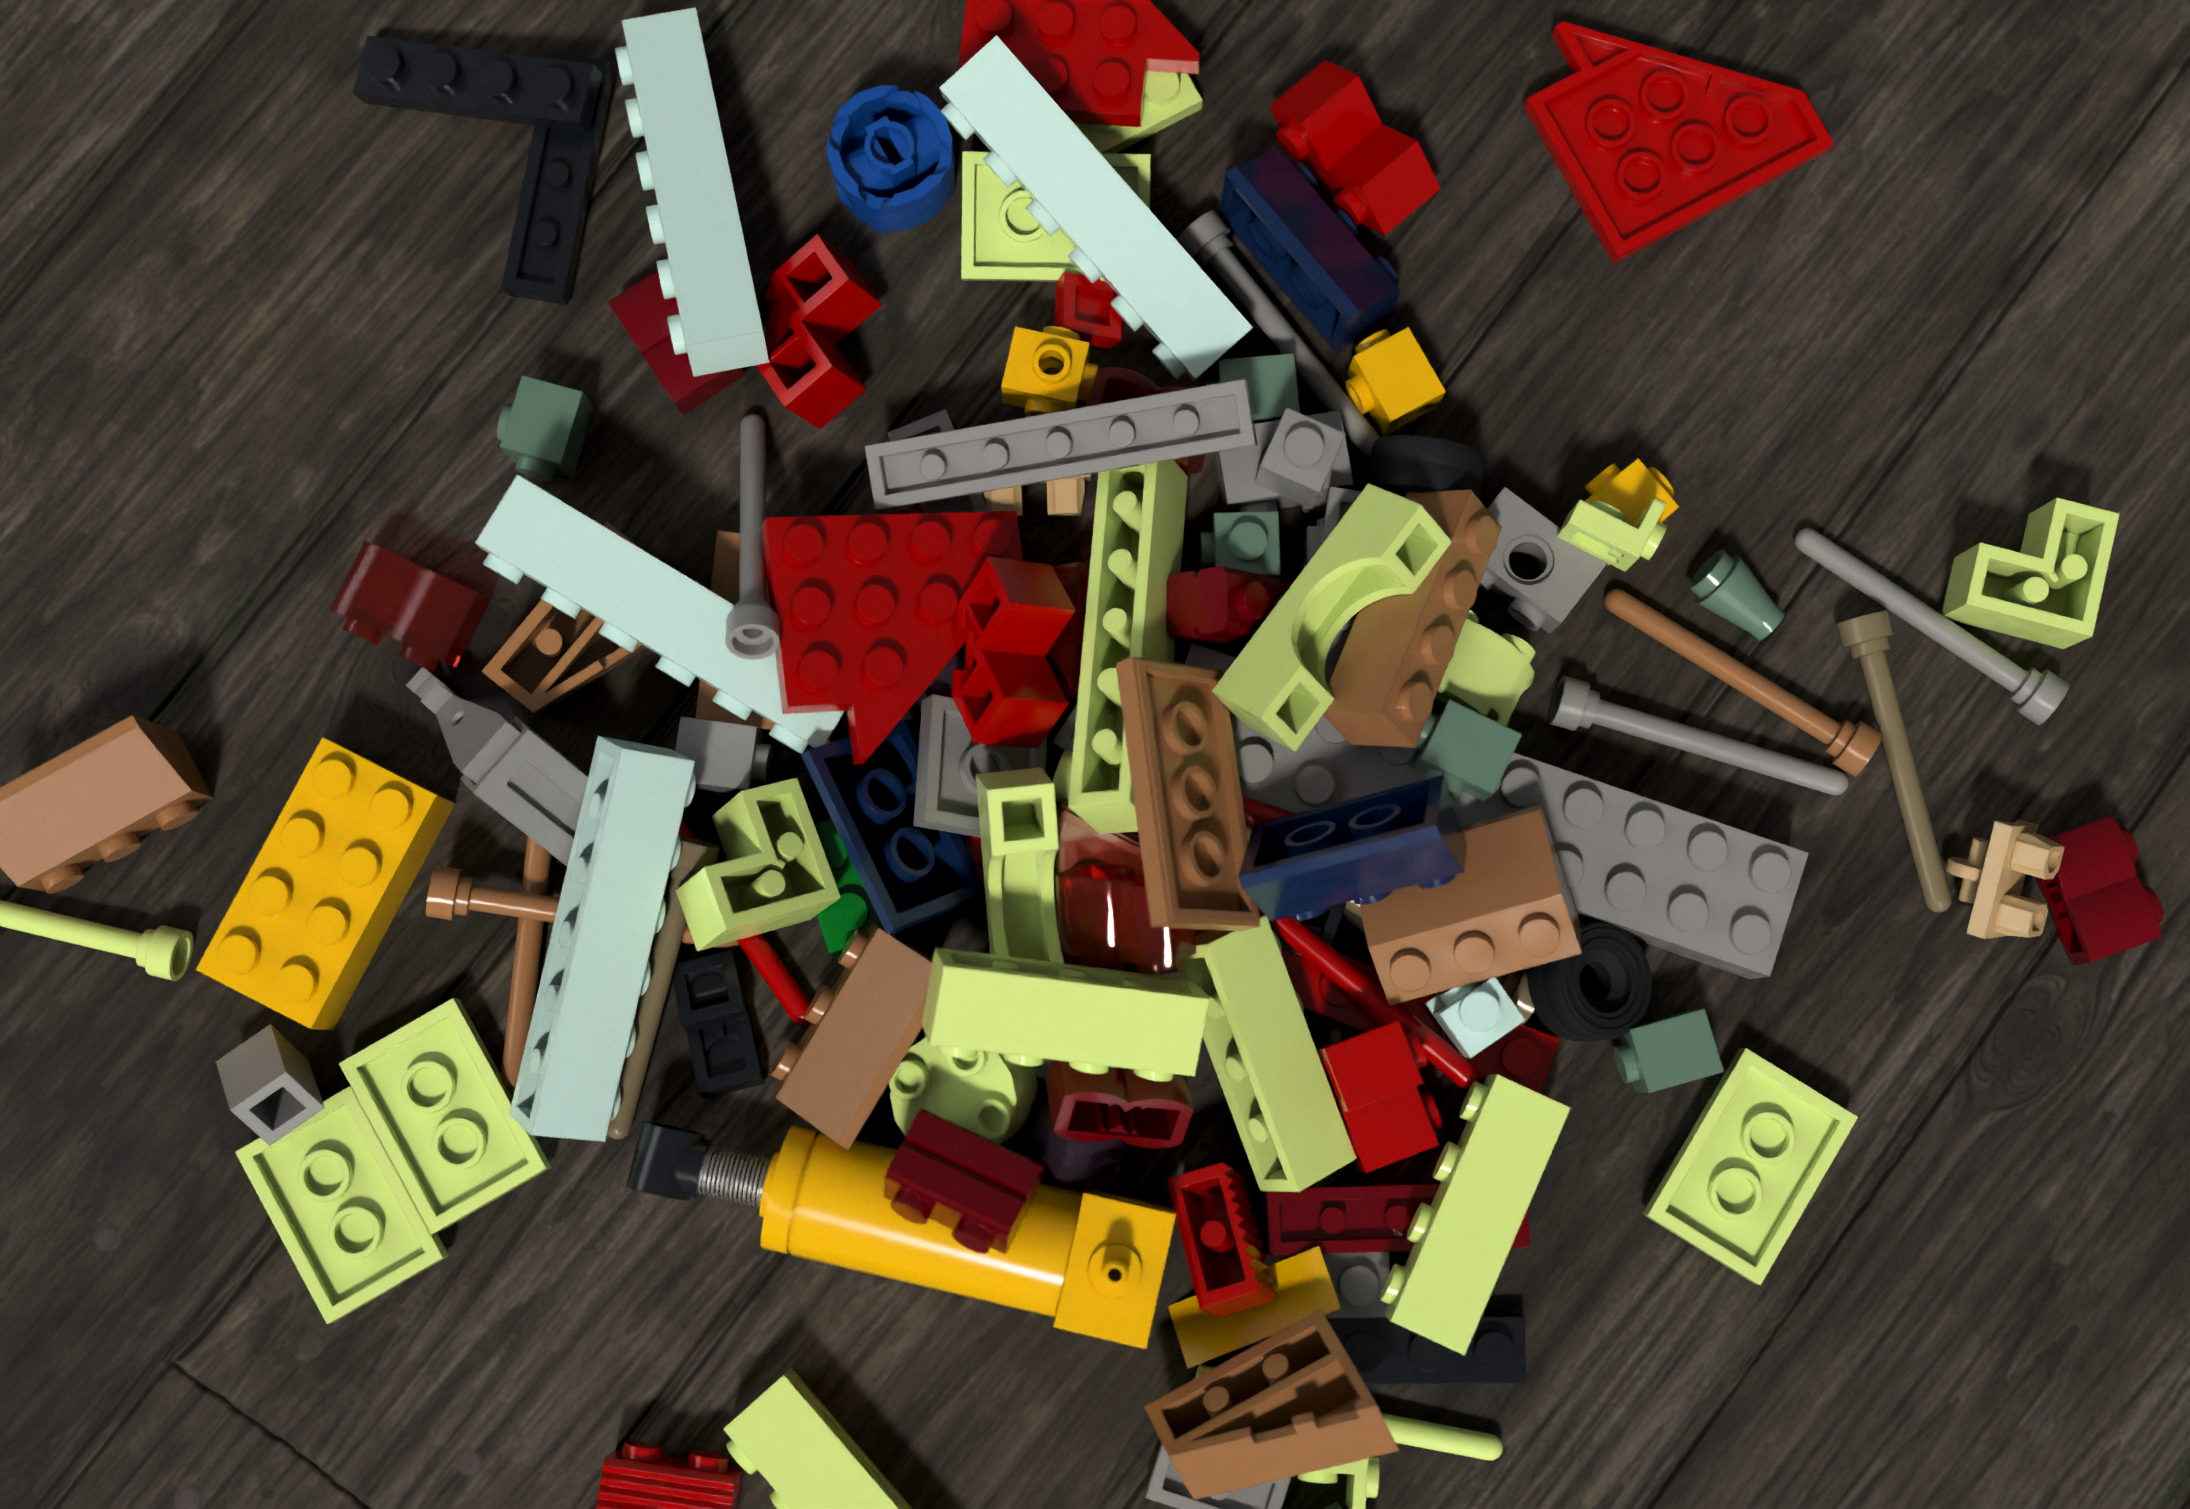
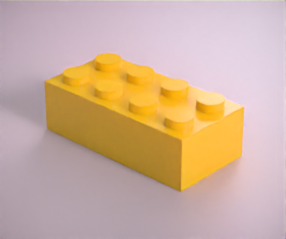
M322 737L196 970L309 1029L334 1030L455 803L342 745Z

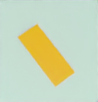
M1317 1246L1268 1266L1271 1269L1267 1277L1274 1281L1270 1289L1277 1293V1296L1271 1303L1218 1318L1199 1308L1196 1295L1169 1305L1168 1309L1187 1368L1189 1369L1273 1336L1320 1309L1324 1315L1341 1309L1320 1247Z

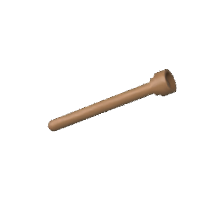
M1612 589L1606 594L1604 604L1608 611L1826 744L1824 751L1833 756L1832 764L1853 777H1856L1863 770L1877 750L1883 734L1864 722L1858 721L1856 724H1853L1845 719L1842 723H1839L1626 591Z
M527 836L521 892L547 896L552 854L529 836ZM518 918L501 1068V1079L510 1093L515 1091L535 1006L544 921Z
M435 865L428 890L426 917L453 921L455 914L467 916L469 910L554 923L560 898L475 885L474 878L462 876V869ZM686 922L681 943L694 944ZM733 941L715 946L714 948L730 950L736 948L739 943Z

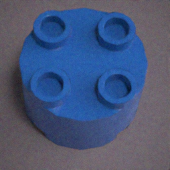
M880 85L858 92L839 108L832 121L833 128L830 132L829 140L827 139L826 154L841 202L858 220L867 223L872 230L878 233L888 234L895 230L903 231L924 224L944 208L946 202L952 198L955 192L956 160L953 139L946 118L929 97L915 90L914 94L908 91H899L898 86Z

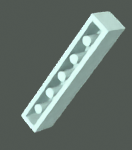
M696 7L622 20L627 46L617 47L615 52L623 86L630 84L635 86L637 98L625 100L633 138L645 136L647 151L637 152L635 155L643 191L655 189L658 203L657 205L646 206V212L653 244L665 243L668 259L659 260L656 263L664 299L676 297L679 314L667 316L675 355L688 353L693 377L769 363Z
M997 35L939 87L943 98L948 103L940 110L947 121L965 140L975 133L991 151L983 158L987 166L1007 188L1017 181L1030 195L1033 201L1025 207L1049 236L1059 229L1075 247L1068 254L1070 260L1092 284L1100 277L1104 279L1118 295L1110 302V305L1134 332L1142 325L1149 330L1160 343L1152 350L1153 354L1176 379L1186 372L1194 381L1253 328Z
M519 475L512 482L475 542L482 550L489 553L483 562V565L517 585L523 575L528 576L546 587L541 599L574 619L581 609L585 610L604 622L598 632L599 634L633 653L638 643L661 656L655 666L656 668L690 687L694 678L697 677L718 690L712 700L713 702L745 721L751 711H754L774 723L769 732L771 737L800 754L804 752L808 744L814 748L824 745L844 711L782 714L775 652L768 657L752 660L734 655L726 646V618L735 605Z
M602 736L597 737L509 1113L530 1135L605 1142L609 1122L614 1120L618 1114L621 1103V1091L618 1084L624 1059L631 1055L635 1045L636 1030L633 1021L639 996L644 995L650 982L651 969L648 958L654 934L660 931L665 919L666 906L663 898L669 871L674 869L680 855L679 827L684 808L691 803L696 786L695 774L693 772L695 761L672 749Z

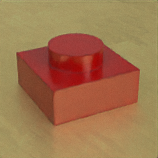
M1065 271L1059 277V280L1056 281L1055 326L1078 333L1080 335L1079 340L1090 342V346L1112 350L1122 340V318L1110 305V302L1118 295L1100 278L1092 284L1084 275Z

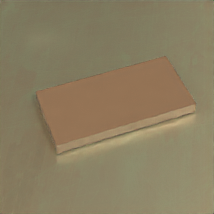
M1133 656L1117 662L1116 670L1151 927L1246 931L1260 927L1258 906L1242 889L1238 878L1248 846V836L1230 711L1211 692L1224 675L1223 670Z

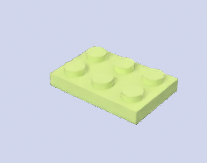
M962 151L961 279L964 281L1056 282L1065 271L1083 275L1068 257V254L1075 249L1074 245L1059 229L1051 236L1045 232L1025 208L1033 201L1030 195L1017 181L1007 188L984 162L983 158L990 152ZM1101 153L1150 209L1151 154Z
M450 999L339 1063L431 1235L444 1230L551 1168L535 1136L530 1135L509 1115L513 1096L505 1087L499 1070L460 999Z
M1739 1048L1642 1214L1747 1280L1761 1286L1858 1117L1747 1048Z
M351 1086L323 1101L324 1109L269 1146L262 1138H258L235 1151L326 1324L341 1319L449 1256L438 1234H430Z

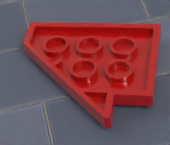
M966 0L958 70L997 35L1073 123L1141 127L1147 71L1199 74L1200 53L1150 0Z
M1565 21L1555 26L1551 36L1573 74L1528 97L1523 106L1613 264L1828 153L1834 145L1833 140L1804 91Z
M986 511L765 517L761 525L769 603L780 621V644L775 651L782 714L847 711L854 765L864 764L966 642L967 630L956 629L958 603L987 557L1023 561L1017 512Z

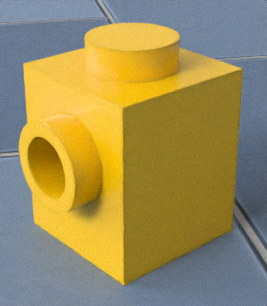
M1409 327L1392 336L1387 329L1381 330L1369 336L1355 347L1357 355L1353 356L1347 372L1350 379L1345 381L1346 389L1352 402L1361 414L1370 412L1383 437L1438 408L1446 391Z
M1639 458L1623 471L1613 463L1585 486L1591 496L1584 502L1590 504L1592 501H1600L1617 508L1626 516L1625 523L1633 527L1642 510L1654 497L1666 502V506L1658 520L1661 523L1679 508L1672 499L1674 497V490L1666 477L1654 467L1647 469Z

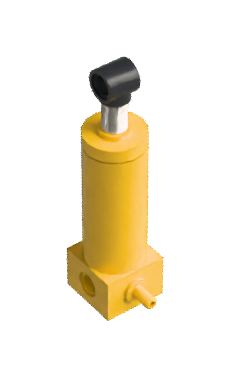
M642 1121L626 1187L678 1200H690L691 1197L697 1199L703 1193L708 1196L721 1197V1199L739 1201L740 1204L743 1202L744 1204L748 1203L749 1206L751 1204L753 1206L757 1205L759 1216L763 1218L761 1231V1247L763 1249L787 1255L790 1253L792 1256L1055 1317L1054 1328L1143 1349L1147 1347L1176 1213L1172 1207L1085 1187L1084 1193L1041 1183L1038 1193L1006 1255L990 1248L988 1253L982 1254L971 1251L959 1244L952 1237V1229L931 1219H928L926 1224L910 1222L891 1208V1200L884 1197V1179L887 1169L898 1151L897 1149L854 1140L848 1150L822 1132L819 1134L816 1130L792 1125L788 1130L780 1153L776 1152L769 1162L768 1159L766 1161L764 1158L760 1160V1157L756 1159L755 1156H747L746 1153L742 1155V1153L738 1154L737 1151L733 1153V1151L729 1152L728 1149L726 1151L723 1148L720 1150L719 1147L715 1149L712 1140L705 1139L706 1135L699 1132L656 1122Z

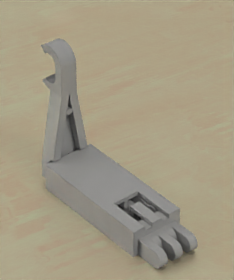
M422 667L406 686L422 699L420 702L436 714L453 763L464 774L461 780L476 796L567 866L589 775L518 717L509 722L497 712L460 698L435 675ZM667 884L663 897L668 893L669 886Z

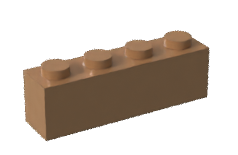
M1472 490L1407 492L1406 499L1423 506L1452 543L1414 594L1389 596L1371 603L1357 613L1328 684V688L1335 700L1323 714L1351 745L1415 748L1425 722L1431 714L1437 691L1448 663L1453 658L1456 643L1469 610L1475 602L1478 587L1491 554L1497 546L1498 536L1502 529L1501 525Z

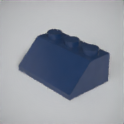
M1277 150L1235 166L1225 174L1219 217L1338 355L1394 310L1401 293L1397 286L1399 278L1395 270L1381 255L1375 254L1372 257L1357 240L1359 232L1351 218L1338 207L1331 210L1317 193L1319 186L1316 179L1301 162L1295 161L1292 164L1281 150Z
M904 719L897 723L864 764L854 765L850 736L809 749L801 754L886 933L896 937L943 920L985 894V885L960 834L913 826L919 749Z
M1444 775L1255 824L1238 878L1242 889L1271 921L1290 916L1293 920L1302 921L1323 914L1329 906L1353 900L1359 905L1378 902L1389 896L1392 890L1416 884L1420 888L1426 889L1444 885L1453 880L1456 874L1464 872L1467 845Z

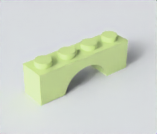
M1368 483L1211 692L1246 726L1296 752L1335 700L1326 683L1325 663L1330 646L1338 632L1357 612L1371 603L1389 596L1414 594L1452 541L1421 504Z
M1041 767L976 774L990 954L1064 964L1058 934L1054 897V861L1056 852L1059 849L1054 782Z

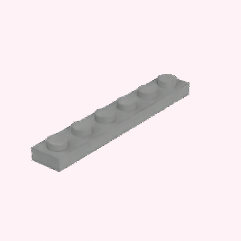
M1241 379L865 446L875 510H885L1256 446L1258 444L1248 381Z

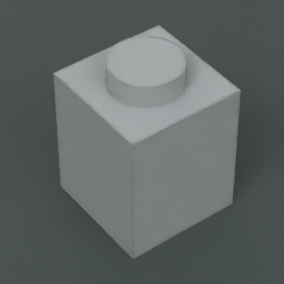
M1286 407L1260 464L1255 484L1314 509L1346 433Z
M680 717L675 751L695 761L693 768L696 779L695 789L738 794L740 791L756 788L758 782L767 783L769 780L773 746L764 744L765 734L757 726Z
M271 1024L216 1061L230 1111L269 1146L325 1108L309 1060Z

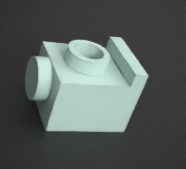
M1496 977L1442 991L1425 1003L1455 1048L1466 1058H1472L1525 1021Z

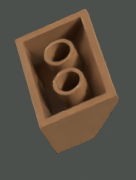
M131 715L0 787V868L17 887L46 891L47 894L63 891L80 882L84 878L81 870L103 859L105 862H112L136 851L141 846L139 838L161 827L164 831L171 830L191 821L198 815L196 807L212 799L213 796L179 732Z
M1541 805L1461 827L1467 845L1465 870L1463 873L1456 874V877L1450 882L1435 888H1420L1416 884L1392 890L1389 896L1378 902L1359 905L1368 948L1389 1006L1582 954L1580 920Z
M874 921L866 933L856 929L838 958V963L845 966L835 985L832 989L822 985L805 1012L804 1019L811 1024L798 1045L788 1041L772 1066L770 1075L777 1079L773 1085L775 1098L834 1142L849 1150L922 1029L933 956L901 937L888 935L884 927Z

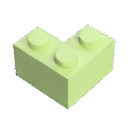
M2061 498L2053 499L2029 514L2020 553L1980 542L1954 557L1942 615L1949 620L2061 649L2093 637L2120 514Z
M798 778L740 791L712 815L727 861L702 868L676 890L697 951L811 920L840 899V893Z

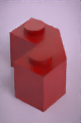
M1324 60L1269 106L1280 126L1276 136L1283 149L1290 157L1296 161H1301L1334 198L1336 206L1351 218L1355 226L1362 223L1386 235L1441 189L1418 141L1382 123L1359 75Z
M817 234L770 275L766 300L771 303V309L764 337L769 363L756 366L785 408L818 429H821L867 390L836 344L883 304L852 260Z
M988 556L958 603L956 629L967 630L964 670H953L951 696L974 743L1039 748L1069 704L1045 656L1076 610L1052 565Z
M1399 1020L1391 1021L1318 1049L1327 1076L1329 1075L1335 1090L1333 1096L1337 1107L1342 1113V1118L1349 1131L1348 1136L1357 1158L1355 1162L1359 1171L1368 1173L1439 1145L1434 1130L1443 1127L1439 1111L1430 1092L1425 1091L1419 1094L1416 1087L1423 1084L1418 1069L1427 1066V1060L1421 1043L1413 1029L1403 1032Z

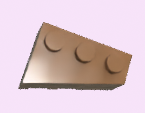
M609 522L603 525L605 528L637 546ZM541 600L482 672L530 711L540 715L642 652L646 647L638 643L633 653L599 634L598 632L604 622L585 610L581 609L574 619Z
M1321 1309L1145 1406L1168 1457L1194 1500L1399 1451L1377 1404Z

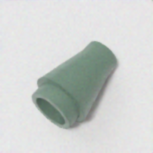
M1719 550L1702 564L1688 584V588L1697 595L1695 603L1746 630L1758 641L1771 634L1784 618L1785 612L1773 602L1739 555L1731 557L1724 550Z

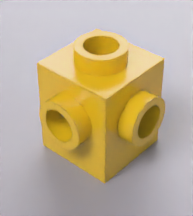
M1015 326L1001 385L1003 403L1025 408L1024 414L1029 416L1079 408L1080 400L1092 402L1099 365L1089 363L1090 342L1079 340L1080 335L1062 327L1046 326L1043 328V332Z

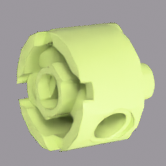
M1469 610L1456 643L1453 658L1448 663L1431 712L1438 715L1439 710L1450 699L1507 727L1519 697L1533 682L1535 671L1530 663L1536 652L1529 643L1511 634L1499 636L1492 630L1478 624L1479 618L1474 612Z
M927 1037L909 1048L891 1078L889 1087L895 1122L905 1136L919 1110L924 1109L1000 1145L1020 1131L1027 1121L1031 1105L1036 1099L1038 1083L1034 1066L1018 1065L1005 1060L1003 1054L978 1051L977 1056L974 1058L947 1056L937 1050V1046L930 1045Z

